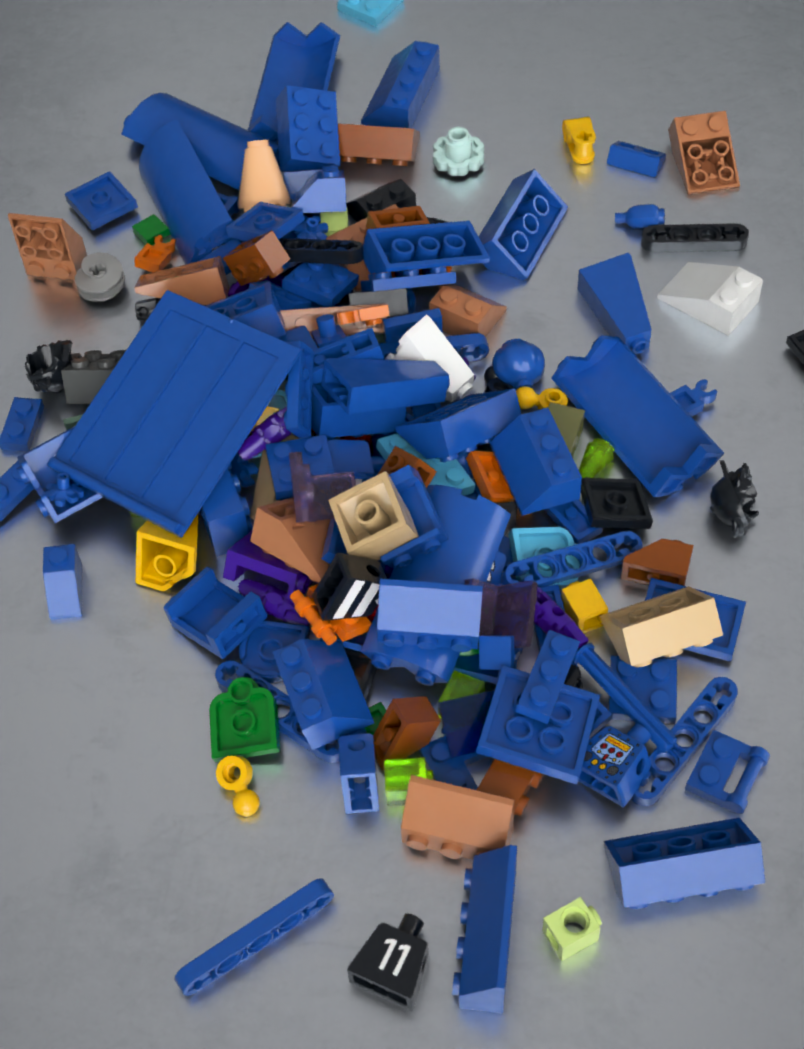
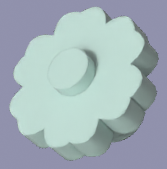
M454 127L449 130L446 137H440L433 144V164L437 166L439 171L448 170L451 176H465L468 174V171H477L484 164V144L478 137H471L467 129Z

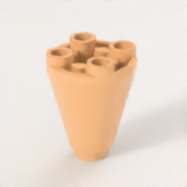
M268 140L247 142L238 196V209H243L244 213L259 202L284 207L291 204L289 192Z

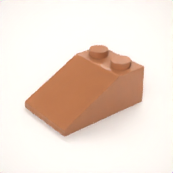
M221 256L141 275L134 288L137 294L162 298L166 290H169L204 306L227 298L230 287Z

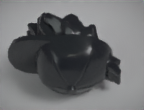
M58 340L56 343L52 342L48 346L43 344L38 346L32 354H27L25 369L28 373L26 376L35 391L45 393L62 392L64 385L61 370L69 366L72 360L82 358L80 353L71 354L73 344L71 340Z
M719 460L724 477L712 487L710 509L712 513L716 514L720 522L732 527L733 537L736 538L739 535H744V527L749 526L751 520L759 515L758 511H751L756 502L757 491L752 483V475L746 463H743L742 467L735 472H729L725 461Z

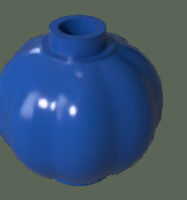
M511 339L503 343L502 347L495 352L492 359V367L496 376L501 381L512 385L515 390L523 386L533 389L532 385L538 383L544 374L545 359L543 352L534 344L522 339Z

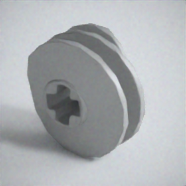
M98 252L86 256L81 263L82 267L75 275V283L79 295L85 300L92 302L113 298L121 291L125 283L121 262L108 253Z

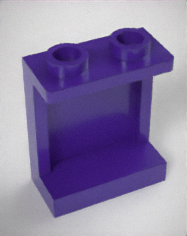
M252 531L227 550L223 578L233 582L249 569L288 583L286 600L292 601L290 595L295 590H300L305 594L308 587L314 582L309 579L308 575L288 567L284 561L274 555L266 554L262 551V548L250 542Z

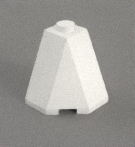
M425 315L398 341L400 344L396 349L397 354L394 356L390 353L385 358V360L435 361L449 374L450 385L447 389L445 400L450 402L454 401L457 397L460 399L464 398L473 389L472 384L475 374L428 315Z

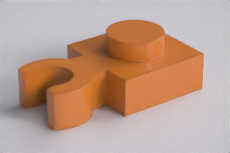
M158 235L155 238V245L146 244L134 258L135 267L149 272L163 270L172 260L171 254L175 252V239H171L168 243H163V236Z
M388 304L336 313L338 325L365 321L366 326L383 323L382 318L388 317L390 314Z

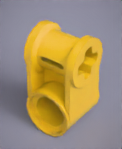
M588 116L563 120V138L565 143H567L572 160L579 164L592 162L595 157L593 144L596 141V134L592 127L591 118Z

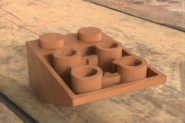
M726 111L674 118L668 132L672 153L687 194L740 187Z
M9 213L8 219L26 274L75 280L77 271L82 267L83 258L87 256L83 238L62 218Z
M302 496L257 507L250 542L262 548V551L266 554L274 555L284 561L288 567L308 575L309 579L314 582L320 583L330 566L329 563L321 559L330 523V518L323 508Z

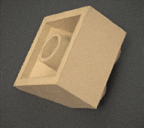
M386 471L328 500L349 555L378 561L384 554L419 537L411 514Z

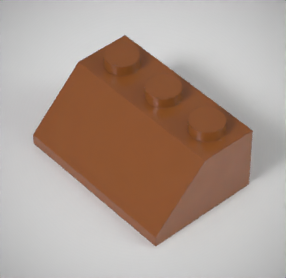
M338 123L341 162L356 163L357 158L367 159L366 164L382 165V160H392L393 166L407 167L408 162H415L420 132L411 128Z

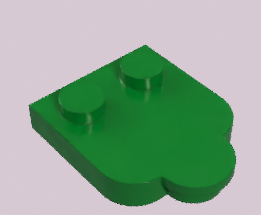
M249 677L236 678L230 683L227 692L217 695L212 700L209 708L212 760L216 763L227 756L248 758L281 752L278 708L275 697L268 689L259 687Z

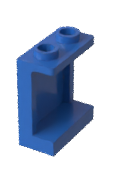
M410 465L389 475L408 508L419 537L380 557L383 564L391 568L395 567V569L409 565L413 561L412 558L421 553L429 554L438 550L441 547V543L449 539L419 471Z
M208 566L163 607L172 627L221 659L229 655L268 617L258 595L250 591L244 597L218 581L213 569Z

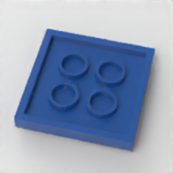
M503 665L476 753L577 785L600 695L564 684L548 724L515 712L530 673Z

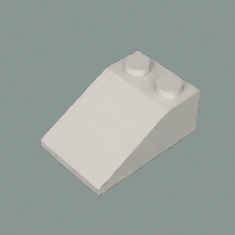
M688 262L657 294V299L729 336L758 304L763 279L738 266Z

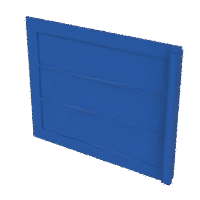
M166 290L55 457H51L46 465L59 474H69L70 480L182 538L303 350Z

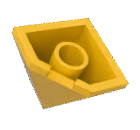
M198 514L182 538L149 521H146L137 530L136 584L164 592L178 581L186 579L196 572Z

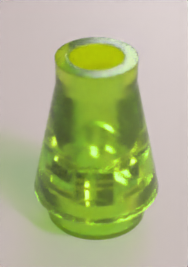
M595 438L587 444L579 467L582 478H596L614 459L613 453L615 450L610 443L603 439Z

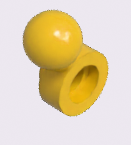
M523 386L516 390L520 409L527 410L537 406L539 410L549 407L550 402L565 406L568 404L566 394L556 388L545 389L540 395L536 394L528 386Z
M227 756L217 766V781L223 788L234 790L235 796L233 797L232 805L235 812L240 816H251L257 812L260 805L258 795L247 788L253 775L252 766L242 756ZM236 767L240 769V776L238 779L234 775Z

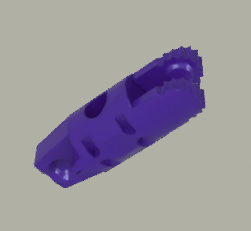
M287 407L276 413L274 412L262 424L257 425L251 430L252 435L244 441L238 450L239 458L241 457L245 461L252 459L253 456H257L263 450L266 451L265 444L280 442L291 435V432L286 429L284 423V413L287 411Z
M252 579L241 580L239 586H237L239 588L238 591L244 597L250 591L258 595L266 614L296 625H311L305 617H300L294 609L295 604L292 601L286 600L287 591L270 584L264 585Z
M539 587L531 589L529 591L530 594L524 592L515 597L516 604L546 635L548 630H552L580 641L577 651L588 643V638L576 625L575 621Z

